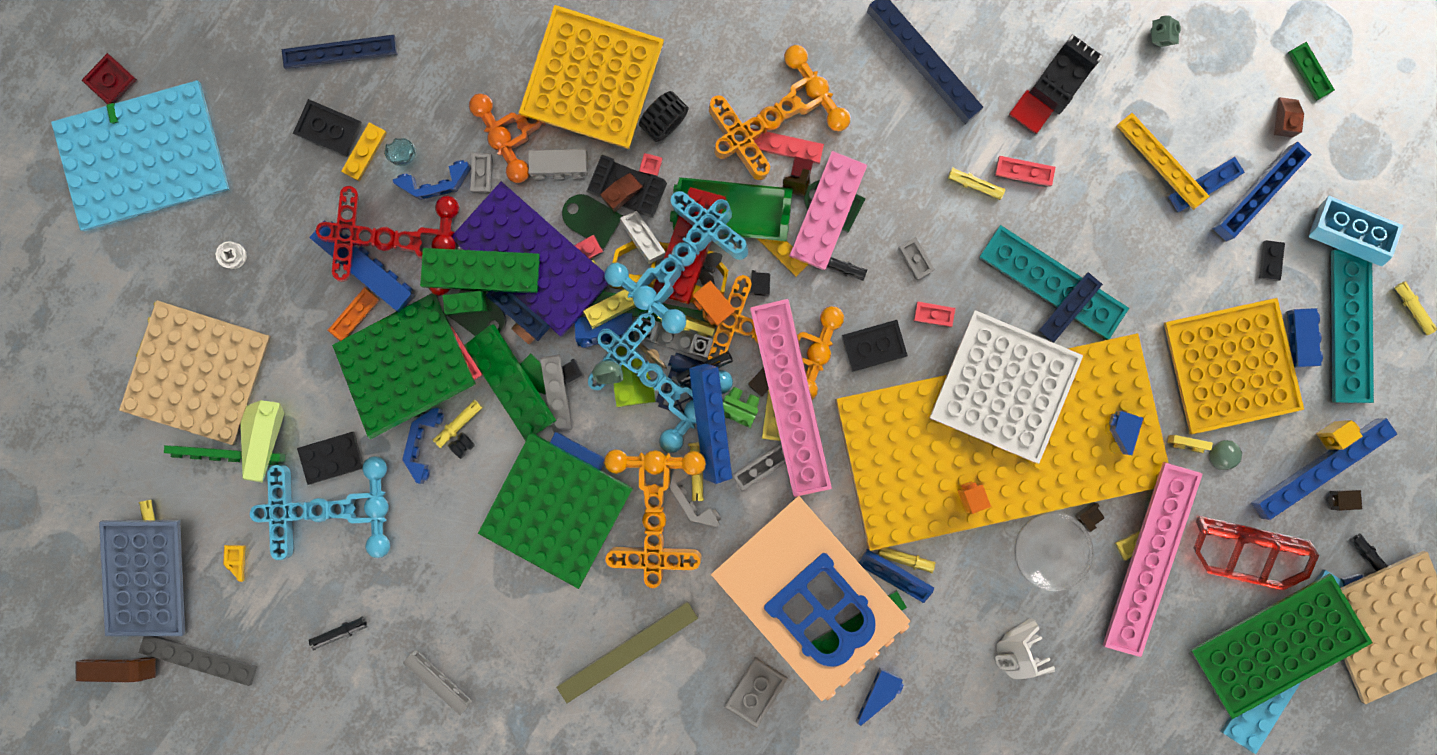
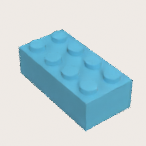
M1328 196L1318 208L1308 237L1383 267L1394 255L1403 225Z

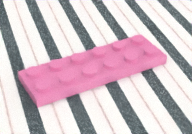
M834 151L831 152L789 257L825 271L866 170V164Z

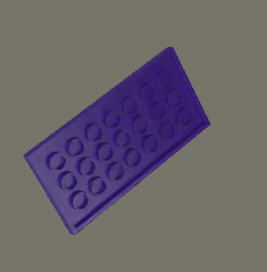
M502 181L455 231V234L451 236L463 250L540 254L538 293H511L550 325V328L560 337L570 329L583 314V311L609 285L605 280V272Z

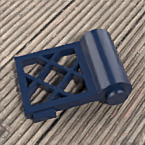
M676 352L675 356L671 355L668 366H671L668 378L672 379V376L676 377V374L688 370L694 364L697 366L703 363V361ZM666 383L663 391L667 392L669 387L670 389L672 388V385ZM658 393L656 402L659 403L658 407L669 410L668 405L663 404L665 398ZM689 395V398L681 402L679 400H676L677 404H675V406L679 405L681 411L684 413V409L681 404L690 399L693 400V397Z

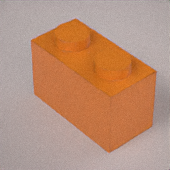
M711 280L692 295L694 299L692 303L699 311L703 309L707 314L705 318L711 325L719 326L736 311Z
M971 481L961 485L962 489L957 490L965 512L974 514L991 507L983 484H976V482Z

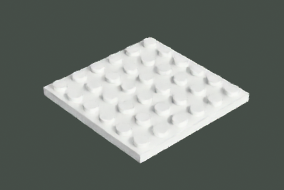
M974 310L929 418L1039 464L1083 355Z

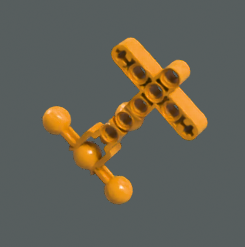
M800 45L790 46L785 51L784 60L790 68L798 69L803 79L791 86L788 95L783 97L779 104L776 102L774 106L763 108L756 117L747 120L743 124L723 96H714L709 104V113L724 134L715 144V155L720 159H725L737 153L752 177L756 180L765 179L770 170L769 162L754 142V140L761 136L762 132L765 134L767 130L777 129L785 119L798 113L806 115L820 104L828 113L827 123L832 130L843 131L850 124L849 112L845 108L835 105L831 99L833 93H829L827 80L817 76L818 71H812L807 64V51ZM803 87H806L807 95L813 99L808 104H804L801 102V98L796 96V92ZM782 105H788L791 110H783ZM766 116H774L775 121H769ZM730 119L733 122V125H726L724 123V120ZM757 125L760 130L753 131L750 126ZM741 135L744 140L737 141L734 136ZM725 145L728 151L723 152L718 146ZM750 150L755 156L748 157L745 151ZM757 168H764V171H757Z
M745 275L738 276L735 279L728 297L729 303L733 298H738L741 301V306L734 307L736 311L731 315L734 318V324L728 326L723 321L717 327L707 360L713 358L710 355L716 352L717 347H713L714 344L725 348L724 351L720 349L719 355L725 353L729 348L734 333L742 336H751V339L754 338L756 343H758L753 320L741 315L752 284L750 278ZM744 280L747 287L743 288L741 294L733 293V291L738 292L740 285L737 282L741 283ZM835 306L826 307L821 312L820 321L823 328L819 337L806 332H800L797 335L798 342L801 338L814 342L807 350L808 359L802 357L804 365L808 366L806 376L812 400L815 399L818 393V387L815 383L818 372L824 370L822 366L828 363L831 358L829 347L833 345L830 341L833 331L840 328L844 323L843 312ZM703 311V313H702L703 319H704L707 323H709V322L706 320V318H705L706 313ZM749 322L752 325V331H743L742 324ZM721 333L728 337V341L724 344L719 343L717 340V336Z
M618 449L609 451L604 458V465L609 472L618 474L625 471L626 468H640L639 488L644 491L646 506L642 523L645 527L644 533L647 535L644 539V548L613 547L606 555L607 565L612 568L644 569V583L649 588H656L660 585L663 579V569H697L702 559L701 553L698 550L664 548L662 533L667 520L662 504L664 503L665 490L670 486V469H683L688 475H699L706 466L704 456L696 451L688 452L683 457H671L670 453L664 455L657 450L649 451L645 455L641 452L639 456H627ZM646 471L653 475L664 471L663 484H647ZM650 497H657L659 504L652 505ZM656 516L659 519V523L652 524L649 518ZM649 536H657L659 542L655 544L652 543L649 540ZM613 554H616V557L619 558L617 561L612 557ZM630 555H638L639 561L633 562L630 559ZM649 555H656L659 561L655 563L650 561ZM675 555L678 558V562L671 563L668 556ZM690 556H694L695 563H691ZM656 574L658 581H651L649 575Z

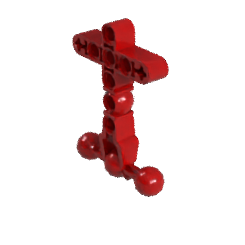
M345 186L340 191L337 223L321 222L316 227V234L320 240L335 243L332 275L337 281L345 282L351 276L354 245H372V247L382 251H389L393 248L397 250L399 248L403 251L416 253V256L422 259L423 252L420 251V246L422 245L421 235L435 236L432 240L431 248L455 249L456 243L453 237H451L455 233L451 231L452 219L458 215L460 207L454 197L443 196L438 199L435 211L440 217L439 229L421 227L417 232L402 231L400 233L389 227H380L377 230L373 228L371 230L369 227L356 226L359 195L354 187ZM348 192H352L354 196L350 198L351 206L347 205L348 201L346 196H344L348 195ZM351 211L353 213L352 218L349 220L343 219V212ZM324 227L330 228V235L326 237L321 236V229ZM349 230L351 232L350 237L347 239L341 238V231ZM361 233H370V239L362 241L360 239ZM387 234L391 239L388 243L384 244L380 242V236ZM401 237H408L410 243L406 246L399 243ZM347 249L349 251L348 256L340 258L338 256L339 250ZM337 261L348 263V265L343 264V269L347 273L343 274L342 277H339L338 273H336L341 268L340 263H337ZM429 288L433 294L438 296L445 295L451 290Z

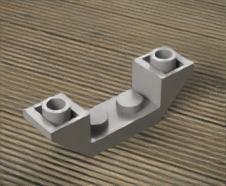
M642 318L643 324L639 328L642 332H644L645 330H643L642 327L646 323L651 324L650 320ZM656 322L652 330L644 338V340L704 358H708L713 339L697 334L693 335L683 331L671 334L665 331L661 324ZM636 331L635 337L639 338V333Z
M674 469L670 489L690 521L718 527L721 517L716 509L712 511L709 508L696 515L698 509L693 501L688 502L685 497L688 495L683 485L678 486L677 484L689 475L683 469Z

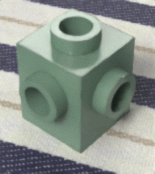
M1169 15L1152 20V43L1160 47L1179 44V33L1181 31L1179 21Z

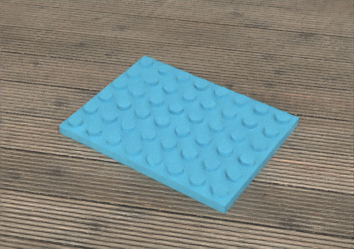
M198 80L115 103L114 108L118 123H110L107 106L51 122L81 231L98 228L230 190L202 86Z

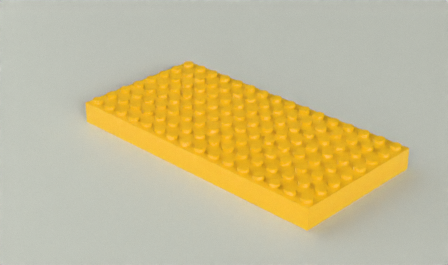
M1136 333L1067 348L1083 355V358L1039 464L930 419L929 417L947 375L835 399L867 548L872 551L1154 489L1163 462H1169L1139 334ZM1115 411H1123L1143 417L1133 455L1122 454L1110 431L1111 425H1109L1111 415L1115 414ZM971 481L976 482V484H983L991 505L990 508L974 514L965 512L957 491L962 489L961 485Z

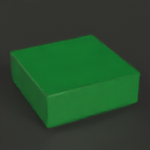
M114 103L107 104L109 121L112 124L119 122L116 117Z

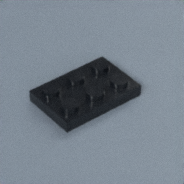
M308 99L293 134L347 157L362 122Z
M898 320L841 335L852 372L908 356Z
M354 432L297 448L307 485L363 468V461Z

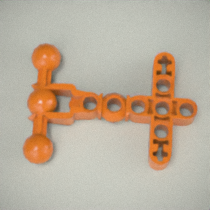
M475 94L469 101L470 112L476 117H481L486 125L484 132L488 133V144L493 149L498 150L497 155H502L508 164L506 167L508 179L514 183L524 182L530 175L529 165L525 161L517 159L512 149L528 142L529 135L538 130L542 124L546 125V123L537 120L535 123L530 124L528 123L529 117L512 112L496 121L491 113L493 109L491 98L485 94ZM516 122L517 128L522 131V134L511 140L510 132L504 127Z

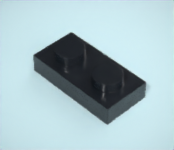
M1263 241L1259 279L1281 280L1285 249L1284 242Z

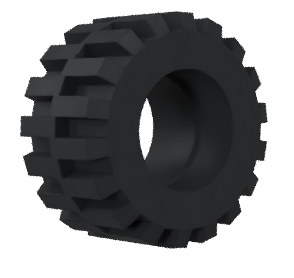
M668 91L658 97L647 108L639 121V126L655 142L661 141L679 126L686 117L689 107L673 91Z

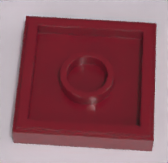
M107 53L81 81L106 104H115L137 79Z

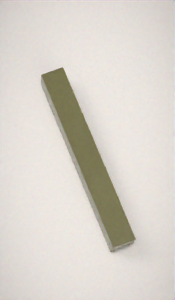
M684 602L559 683L556 688L565 702L569 703L697 620L698 616L691 608L689 602Z

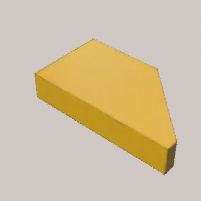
M224 545L223 565L233 573L239 582H243L246 545Z

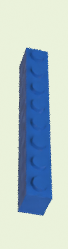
M1378 418L1360 429L1359 432L1363 437L1345 449L1328 450L1252 501L1251 505L1260 518L1271 520L1396 436L1397 432L1388 419Z

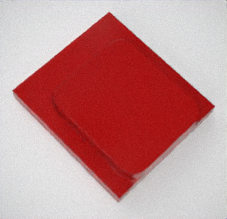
M1026 90L1009 115L1037 134L1054 110L1030 94L1029 90Z

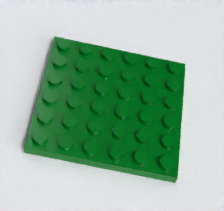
M433 293L404 307L400 312L396 311L332 345L367 437L370 439L476 385L438 296Z
M531 432L478 534L579 589L633 488Z

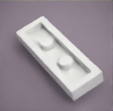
M637 211L620 218L621 225L648 264L665 256L666 252Z

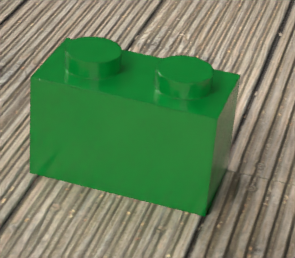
M475 291L443 295L445 315L488 311L486 292Z

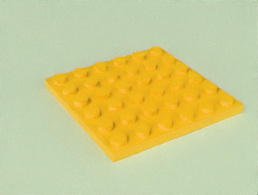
M554 5L519 110V115L630 149L664 39Z
M1278 298L1164 322L1190 434L1304 410Z

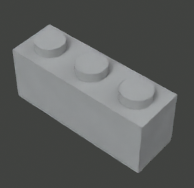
M586 149L528 150L529 174L536 180H543L545 177L553 176V179H564V176L582 179L583 176H588V154Z

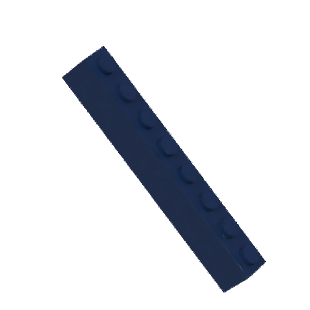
M874 0L869 4L867 13L965 125L983 109L982 104L891 0Z

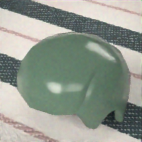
M602 361L596 364L592 371L593 380L596 378L598 384H614L623 381L622 369L618 363L613 361Z
M1232 440L1220 441L1210 450V461L1219 470L1232 469L1241 462L1242 451L1238 444Z

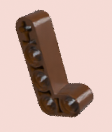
M156 658L75 661L76 681L139 682L156 677Z

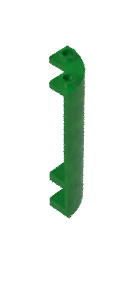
M679 177L678 183L674 184L673 194L678 191L687 194L689 188L692 187L725 196L732 212V217L726 225L741 237L787 241L792 204V188ZM675 210L670 213V222H673V230L679 218Z

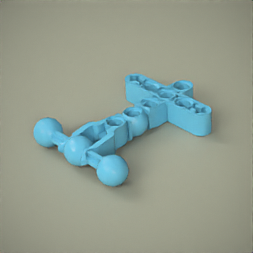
M681 191L675 192L671 196L670 201L675 212L693 227L688 231L687 237L683 238L684 242L674 246L672 255L669 254L668 258H665L655 268H648L637 283L629 278L628 269L621 263H612L605 270V280L609 285L613 287L622 286L629 292L628 298H633L637 308L648 310L649 315L655 313L662 319L663 328L671 334L680 333L684 330L686 316L677 309H667L662 303L673 293L674 289L672 286L680 277L681 271L685 270L684 267L694 262L696 254L699 255V251L705 249L711 241L737 260L746 258L749 251L746 241L726 225L732 217L729 203L726 200H717L706 210ZM726 209V212L722 214L718 213L719 210ZM694 212H699V214H698L697 216H695V217H692V216H691L692 213H694ZM709 223L714 224L711 228H705ZM722 235H728L726 239H720ZM697 237L701 238L699 242H692ZM682 252H688L685 257H680ZM670 266H675L673 271H667ZM654 279H658L660 283L665 284L658 294L653 288L648 286Z
M644 311L638 315L621 337L610 329H602L599 332L598 344L608 352L600 362L613 361L618 363L620 367L623 364L630 371L637 374L643 385L653 387L655 391L658 389L659 394L667 400L669 410L678 416L681 421L674 429L665 430L659 438V443L664 451L674 453L683 446V435L688 429H695L696 417L693 400L686 404L684 413L674 405L675 401L679 400L684 392L693 397L692 388L687 384L681 386L672 379L667 378L659 365L650 363L648 360L645 361L644 357L635 350L655 325L654 315H649L648 311ZM648 316L651 317V324L646 323L642 327L645 331L642 332L639 328L643 324L642 318H648ZM631 331L639 333L637 340L629 339L628 335ZM603 334H610L612 340L609 343L602 342L601 336ZM619 346H624V347H626V349H627L626 354H624V355H619V354H617V353H616L617 347H619ZM639 358L642 364L636 368L631 365V361ZM719 370L721 392L724 394L732 388L733 379L729 372ZM655 371L657 373L656 378L653 380L646 377L647 372ZM592 372L588 376V385L591 389L601 390L606 385L593 384ZM664 383H669L672 385L670 391L664 392L661 386Z
M376 456L369 457L364 462L362 470L365 477L369 479L370 493L349 494L347 499L338 501H326L323 498H316L310 502L292 503L290 469L286 465L270 467L267 473L268 504L253 506L249 515L254 522H269L270 554L272 558L283 560L292 556L294 551L293 521L311 519L314 522L320 523L330 518L347 519L352 524L371 522L372 536L366 541V551L373 558H382L387 555L390 550V542L383 535V523L387 521L384 516L388 512L389 505L383 497L386 492L381 489V479L387 472L386 462ZM277 472H281L282 475L277 476ZM279 488H281L283 491V495L281 498L277 496V490ZM368 498L364 504V510L368 517H356L354 513L356 510L354 506L356 499ZM337 504L341 506L340 514H337L335 512V506ZM318 505L322 508L321 515H318L316 513V507ZM299 506L303 509L301 516L296 512ZM280 507L284 511L282 517H280L277 513ZM260 509L264 510L263 518L258 514ZM279 527L284 529L283 536H280L278 533Z

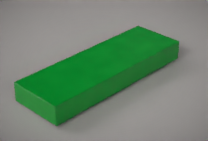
M1307 41L1288 52L1316 101L1335 91Z

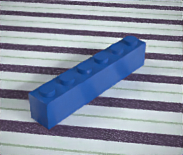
M1299 142L1288 146L1212 229L1226 242L1234 239L1312 154Z
M327 227L322 228L320 231V235L324 237L329 236L331 233V229ZM315 230L309 238L333 257L335 243L320 240ZM340 233V237L343 239L350 237L347 233L345 235ZM354 245L351 273L394 310L400 312L415 297L411 292L413 288L405 282L401 284L397 280L399 277L391 270L388 272L382 268L384 264L377 258L371 259L368 256L370 252L364 247L360 246L358 248ZM341 249L338 252L340 258H346L349 254L347 249Z
M702 364L689 368L700 453L706 461L703 477L707 481L718 484L732 479L718 367Z

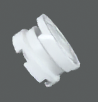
M230 241L220 244L215 253L218 263L230 269H237L243 266L247 258L244 247Z

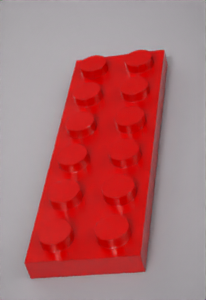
M692 187L689 188L687 193L689 197L706 210L717 200H727L725 196ZM694 212L691 216L695 217L699 212ZM680 215L664 259L668 258L669 254L672 255L675 245L684 242L683 238L687 237L688 231L693 227ZM709 223L705 228H711L714 224ZM697 237L692 242H699L701 238ZM711 242L705 249L699 251V255L696 254V258L691 265L684 267L685 270L681 271L680 277L672 286L674 291L668 297L669 299L686 304L690 303ZM682 252L680 257H685L688 252ZM670 266L667 271H673L675 266ZM656 279L653 289L658 294L665 284L660 283Z

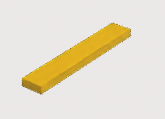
M1133 113L1117 125V128L1193 210L1210 197Z

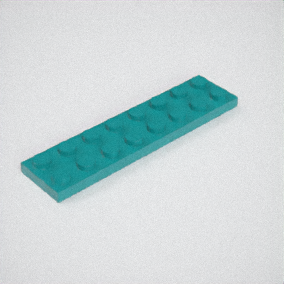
M1002 225L997 228L979 256L980 259L1056 308L1082 278ZM1099 289L1074 320L1105 340H1109L1129 310V307Z
M1332 250V403H1374L1372 262L1342 250Z

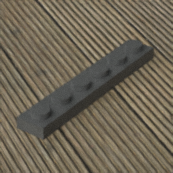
M144 636L138 652L247 686L252 685L257 669L255 665L158 636Z

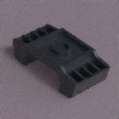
M1072 34L1029 93L1060 115L1073 99L1074 94L1090 72L1097 66L1103 55Z
M601 155L586 192L601 198L600 194L611 184L631 173L643 188L622 207L653 218L667 185L665 179L653 174L651 176L616 163L613 158Z

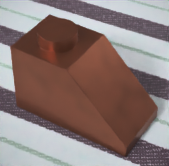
M1279 97L1274 135L1293 138L1302 133L1303 109L1299 100Z
M629 173L611 184L600 195L615 213L638 193L643 186Z

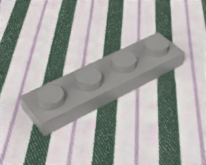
M560 355L541 357L540 361L548 407L557 420L552 424L553 433L572 430Z

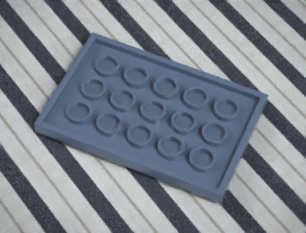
M180 520L100 521L105 636H183L185 634Z

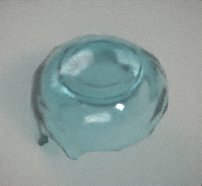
M395 138L391 144H386L384 154L387 160L395 166L404 167L415 159L416 148L406 138Z

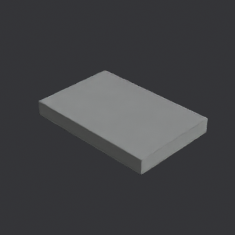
M754 657L724 708L758 728L788 677Z

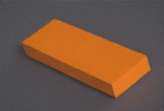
M364 287L327 331L339 341L347 338L377 305L380 299Z

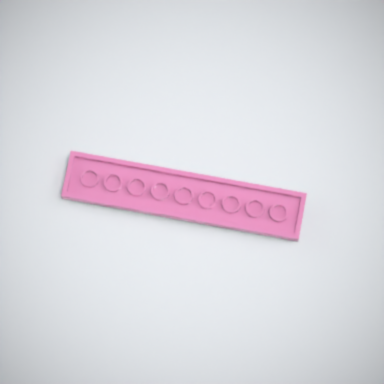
M789 299L751 307V314L793 496L797 497L832 489Z
M1163 462L1103 642L1104 647L1142 657L1203 475L1202 473Z

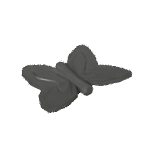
M717 252L707 254L698 278L703 286L710 280L715 284L714 277L711 274L715 272V269L710 267H716L721 262L722 254Z

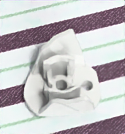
M1029 618L1007 632L1003 639L997 643L996 651L998 655L995 657L996 663L1000 669L1004 670L1013 679L1033 678L1055 672L1054 666L1037 670V667L1050 661V658L1040 660L1039 658L1033 659L1030 651L1032 644L1042 639L1041 636L1035 634L1039 630V626L1033 618Z

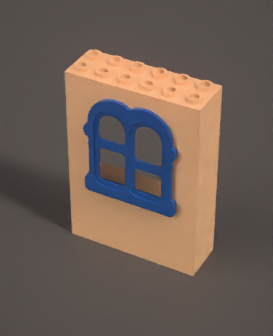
M800 496L794 499L711 574L821 701L831 699L836 694L835 689L838 686L844 687L851 680L850 676L854 672L858 674L865 668L864 663L868 659L874 660L880 654L879 649L883 646L888 647L894 642L895 639L893 637L898 632L902 634L910 627L908 625L910 622L908 617ZM822 571H825L845 594L830 610H826L807 589V584ZM797 593H801L813 606V612L799 624H795L782 609ZM849 603L855 604L864 618L862 627L855 632L844 630L835 620V616ZM819 617H822L839 637V646L831 654H824L818 651L804 635V630Z

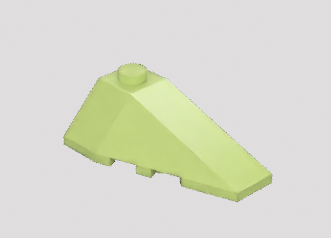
M260 400L246 406L241 420L243 480L263 482L285 414L280 403Z

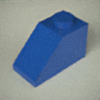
M1115 411V414H1112L1110 417V431L1122 454L1133 455L1143 417L1123 411Z

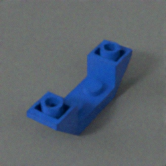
M464 160L456 161L453 165L449 166L452 181L448 179L441 180L438 184L432 186L431 184H424L419 186V189L417 188L415 178L409 174L398 175V178L393 179V183L419 200L429 199L457 192L469 174L471 166L468 162H464Z
M440 408L430 410L411 423L402 460L418 484H424L430 474L429 465L414 462L420 451V447H418L419 439L422 440L424 435L422 427L426 425L438 428L439 424H442L444 413H442L443 409Z

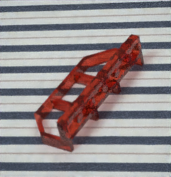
M1198 516L1196 520L1200 532L1193 548L1209 574L1285 590L1309 579L1319 558V554L1310 540ZM1214 534L1224 539L1232 538L1238 540L1226 569L1209 566L1200 550L1206 535ZM1245 543L1258 544L1263 548L1272 547L1260 577L1234 571ZM1279 551H1290L1300 556H1310L1304 571L1283 581L1268 579Z

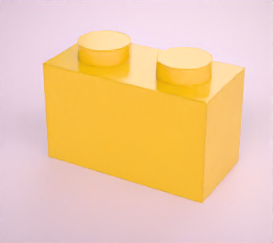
M1352 420L1334 421L1316 433L1326 450L1345 449L1363 437L1359 432V426Z

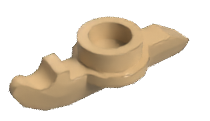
M642 343L638 345L646 354V360L650 363L656 362L660 367L667 369L664 362L659 359L657 350H649Z

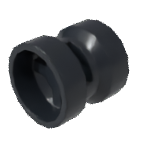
M461 432L458 435V439L450 442L448 447L458 458L462 459L465 456V452L475 447V444L465 433Z

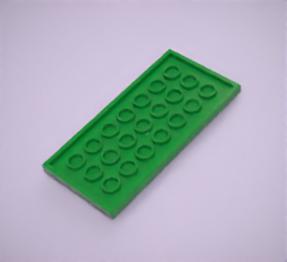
M1329 573L1190 650L1230 718L1234 719L1369 646L1373 642L1335 578Z

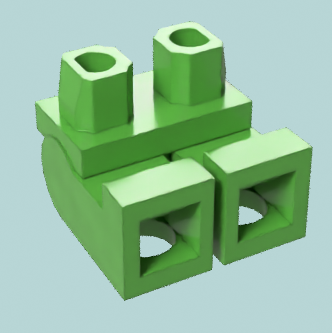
M733 387L729 395H726L723 399L724 416L751 429L758 413L759 397L750 394L747 402L744 403L739 401L743 391Z

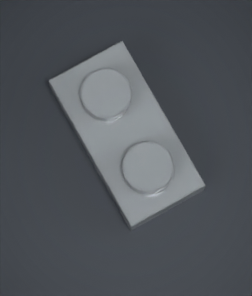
M472 153L471 192L491 193V153Z
M916 237L898 247L917 280L935 270Z

